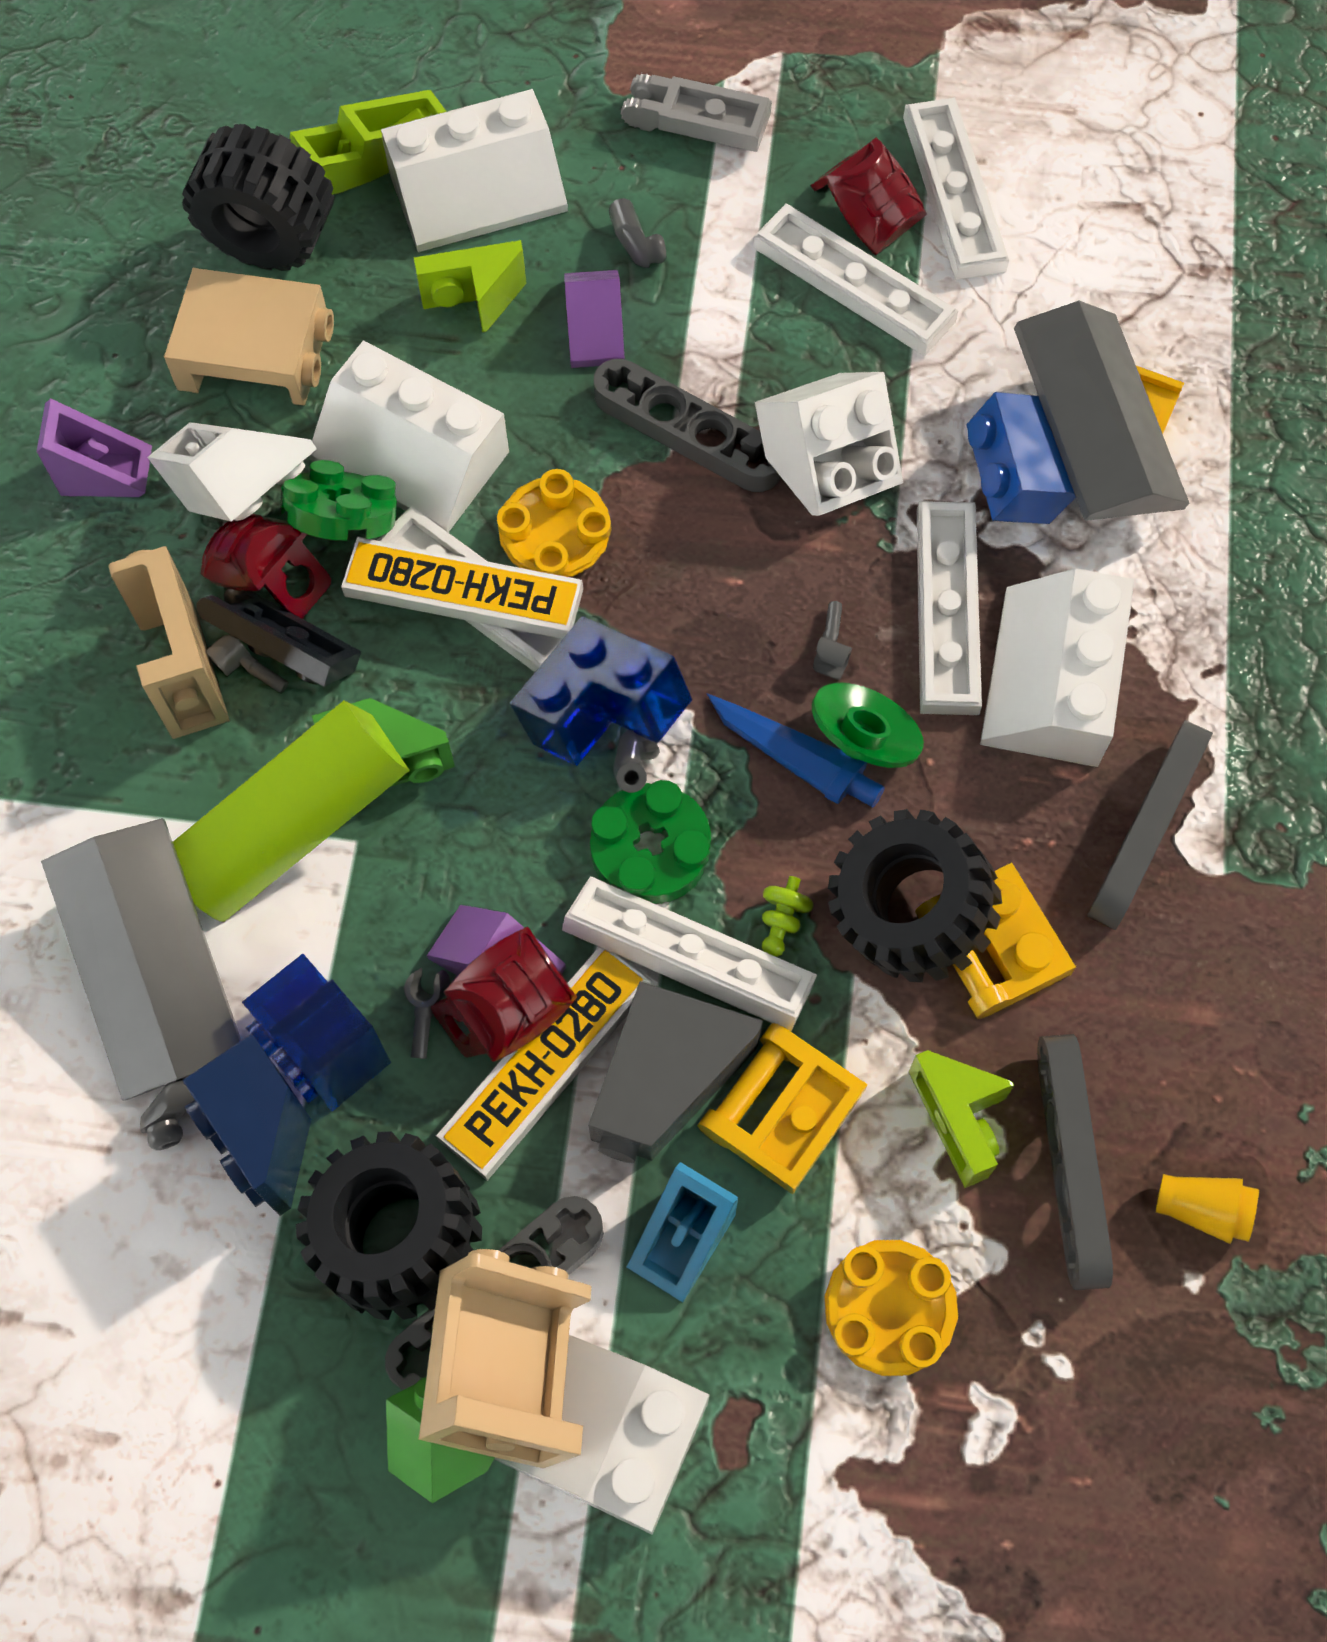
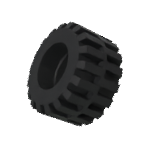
M235 124L233 128L229 126L220 127L216 133H212L207 139L182 193L184 196L182 201L183 209L189 214V221L193 227L201 231L200 235L209 243H213L218 247V250L238 259L242 263L252 264L261 269L271 271L272 268L287 271L291 270L292 266L301 267L305 264L306 259L310 258L334 204V196L331 194L333 191L331 180L324 177L326 171L319 163L310 158L311 154L305 149L297 147L290 142V139L281 134L279 136L270 133L268 129L258 126L253 129L246 124Z
M908 809L894 811V821L888 823L881 815L869 821L872 830L864 836L857 830L848 839L854 845L848 854L839 851L834 861L841 869L840 875L829 876L828 889L837 898L828 903L831 915L840 922L836 927L859 953L874 966L876 965L884 973L897 978L901 973L909 982H923L924 973L927 972L938 981L949 977L947 967L953 964L961 971L972 964L967 955L974 948L983 953L991 943L984 935L986 928L997 930L1000 921L999 914L992 907L993 905L1002 904L1001 890L994 882L998 877L992 865L967 833L964 834L955 822L947 817L940 821L934 812L920 810L917 819H915ZM935 870L943 872V890L938 902L930 912L920 919L908 923L889 922V901L892 893L901 881L920 871Z
M392 1131L378 1132L376 1143H370L365 1136L351 1140L352 1150L343 1155L336 1149L326 1158L332 1164L326 1172L322 1174L315 1170L308 1180L314 1191L311 1196H301L297 1209L307 1219L296 1224L297 1239L306 1246L300 1253L306 1265L315 1272L314 1276L347 1305L361 1314L366 1310L375 1319L389 1320L393 1310L400 1318L405 1320L417 1317V1305L422 1303L432 1311L436 1306L440 1270L468 1256V1253L474 1250L470 1246L471 1242L482 1241V1226L475 1218V1216L481 1213L477 1200L470 1193V1187L444 1155L431 1143L425 1146L417 1136L405 1133L400 1141ZM398 1200H419V1212L415 1225L400 1244L382 1253L364 1254V1234L371 1219L378 1211Z

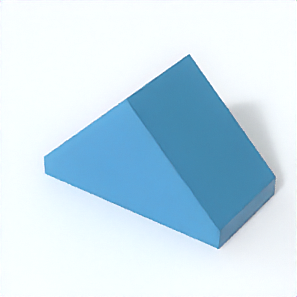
M680 1162L675 1167L626 1268L679 1301L684 1302L736 1215L738 1197Z

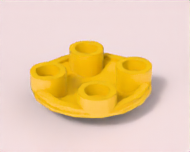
M561 469L549 470L541 478H537L517 488L497 514L500 545L513 564L519 568L565 577H573L592 567L605 552L611 533L609 512L598 493L581 481L574 480L568 472Z
M874 1240L852 1249L833 1270L824 1296L826 1324L837 1348L857 1367L880 1376L911 1375L936 1363L944 1350L950 1345L958 1321L957 1295L951 1282V1274L947 1265L940 1259L933 1257L924 1248L903 1240Z

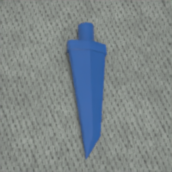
M706 693L726 727L823 793L825 798L839 804L849 794L872 808L880 800L885 787L862 774L867 766V762L853 759L842 752V750L739 705Z

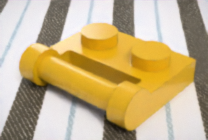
M1013 863L995 870L998 878L994 882L1001 890L1002 904L993 905L992 907L999 914L1000 921L997 930L986 928L984 935L991 942L986 949L1005 982L993 984L973 950L967 955L972 961V964L961 971L953 964L971 995L968 1004L977 1019L990 1016L1072 975L1076 968ZM941 894L925 901L915 910L918 919L931 911Z
M771 1023L760 1038L763 1044L762 1048L716 1111L709 1109L697 1126L712 1141L724 1148H728L785 1190L794 1194L864 1094L868 1084L779 1024ZM784 1060L793 1063L799 1067L798 1071L751 1135L739 1127L737 1124Z

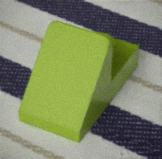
M521 240L413 257L423 309L452 307L459 303L476 301L482 333L489 330L527 284Z
M929 1050L917 1054L908 1073L964 1188L988 1179L998 1165L994 1156L999 1155V1146L987 1121L983 1118L976 1120L974 1113L1005 1100L1015 1085L1007 1079Z

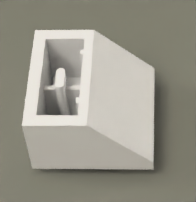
M884 372L838 373L755 402L765 458L811 515L820 516L903 483Z
M189 422L147 458L189 512L232 522L233 520H243L258 510L263 503L261 496L276 483L281 485L286 480L294 479L305 468L303 460L317 448L311 439Z

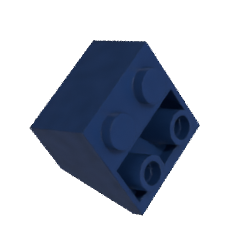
M251 1034L182 1080L195 1099L187 1104L185 1109L205 1139H210L221 1155L229 1151L230 1154L219 1161L240 1193H245L255 1207L266 1202L281 1216L292 1207L311 1118L278 1068L253 1034Z

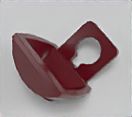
M877 137L844 158L810 185L815 192L828 184L846 221L874 255L879 254L927 215L924 205L908 175Z
M251 514L240 521H227L221 525L211 537L202 557L201 575L210 582L227 589L241 591H260L264 586L282 608L300 618L305 617L331 585L330 575L302 543L307 534L294 529L287 521L262 517L257 514ZM287 562L291 566L302 565L309 573V587L301 597L293 598L286 589L287 576L281 569Z
M527 926L499 940L470 962L443 991L447 998L431 1006V1010L462 1055L469 1058L487 1053L492 1062L513 1053L546 1031L572 1005L577 996ZM454 1018L458 1022H464V1024L470 1031V1033L467 1034L468 1036H466L458 1027Z

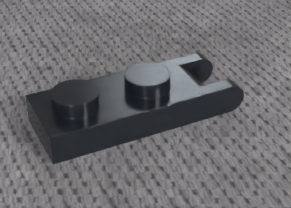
M226 589L224 601L216 596L209 595L197 602V613L203 620L248 644V648L255 654L266 658H273L295 670L296 675L308 683L325 687L356 671L361 655L360 650L253 591Z

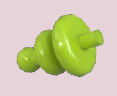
M789 876L786 888L769 886L763 891L765 900L776 905V909L767 910L762 914L764 924L771 927L769 936L762 942V950L775 957L782 955L785 950L783 939L786 932L796 933L801 927L800 921L793 917L794 912L808 913L812 911L814 906L813 901L809 897L797 892L801 879L794 876Z

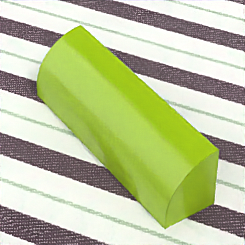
M343 700L173 841L195 906L210 917L220 922H225L410 771L372 714Z

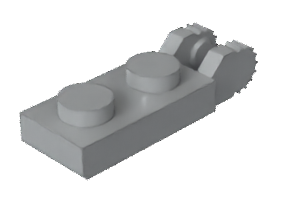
M641 73V75L637 74L631 83L630 91L634 98H627L620 112L622 115L621 119L625 120L624 123H628L629 126H634V128L639 127L640 130L650 132L658 128V130L757 152L771 115L772 101L767 97L675 76L670 79Z

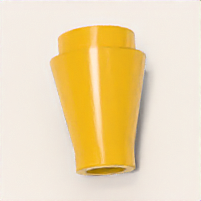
M1163 1174L1155 1213L1170 1216L1228 1244H1231L1233 1238L1249 1242L1257 1210L1259 1189L1243 1186V1179L1175 1177Z

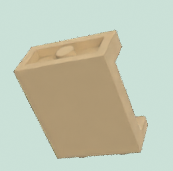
M192 268L164 358L175 386L179 391L199 393L205 375L283 386L289 390L293 404L305 406L310 387H317L320 380L321 357L319 354L323 342H329L333 334V311L326 308L321 286L317 284Z
M164 546L154 550H139L131 553L125 559L110 563L108 567L111 577L140 630H148L161 625L165 627L172 655L137 665V670L143 689L172 739L229 722L230 720L212 661L206 653L208 648L194 603L167 547Z
M492 1249L473 1250L468 1253V1256L440 1270L419 1440L539 1468H546L581 1455L583 1426L562 1421L571 1313L573 1309L591 1301L592 1286L568 1279L569 1274L560 1268L549 1266L528 1268L509 1262L510 1257L501 1251Z

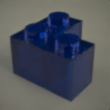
M581 616L512 699L510 705L533 745L578 766L612 722L628 730H633L634 733L658 744L693 699L674 656Z
M303 953L242 1001L254 1019L245 1029L250 1035L253 1034L269 1057L272 1056V1059L284 1072L285 1077L308 1104L319 1097L332 1112L391 1063L373 1026L332 979L328 982Z

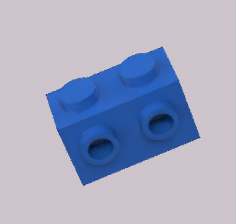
M994 392L966 424L968 441L973 448L981 477V488L986 496L992 521L1050 524L1076 496L1039 396Z

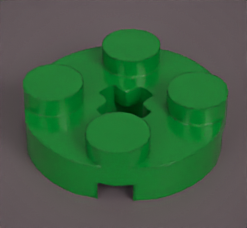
M314 461L310 464V471L308 473H301L294 479L286 480L281 487L280 511L281 514L285 511L288 512L287 523L311 536L347 541L348 530L366 529V539L377 538L387 534L395 525L397 510L396 483L386 476H363L344 472V466L334 461Z
M659 780L652 784L645 783L641 790L634 793L621 790L611 796L592 816L590 852L594 869L601 881L653 904H663L676 900L687 894L698 884L709 861L711 829L708 819L699 804L692 797L681 792L677 784L667 780ZM651 831L654 834H662L665 837L661 841L662 852L652 855L648 849L637 851L634 845L640 841V834Z

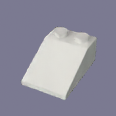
M569 1335L562 1421L583 1426L581 1455L546 1468L534 1467L496 1457L495 1460L653 1535L707 1407L709 1394L647 1365Z

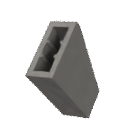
M640 981L588 1125L591 1141L599 1143L598 1151L610 1158L627 1163H634L637 1156L652 1161L756 1051L761 1034L762 1020Z

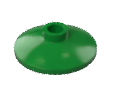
M831 683L820 688L812 701V714L820 730L842 752L853 759L881 767L901 768L914 763L923 750V736L913 718L897 703L877 691L857 684Z

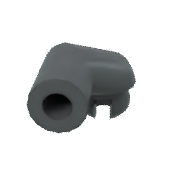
M625 198L615 200L609 207V216L617 238L635 265L642 268H650L652 263H663L667 257L663 237L660 234H652L649 237H645L633 203Z
M646 727L636 732L631 728L620 736L613 775L623 791L634 793L645 786L647 774L641 760L655 759L660 753L656 741V733L652 728Z
M183 1079L167 1084L141 1116V1133H147L148 1144L154 1150L160 1151L173 1147L180 1142L183 1136V1130L178 1121L187 1112L185 1106L195 1100L182 1081Z

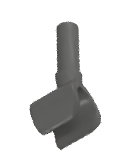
M831 601L828 604L825 631L817 644V654L814 659L813 669L816 672L840 680L847 667L852 648L837 642L842 604L838 601Z
M232 635L222 636L206 650L212 662L226 677L242 666L249 674L280 694L286 690L289 684L287 680L259 663L256 658L251 656L243 644Z
M420 968L408 977L404 985V992L408 1001L415 1006L411 1057L427 1059L431 1018H433L431 1006L446 996L443 991L450 985V977L445 970L438 972L433 984L434 994H429L421 986L422 968Z

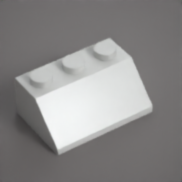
M533 89L381 129L389 174L418 252L568 211V204L549 127Z
M363 340L330 382L312 439L317 449L309 455V458L312 461L329 460L340 463L344 466V472L363 476L381 475L391 478L396 483L395 496L397 507L406 511L412 506L449 533L507 456L509 447L504 413Z
M1075 568L1006 588L980 745L1094 767L1099 766L1114 733L1135 579Z

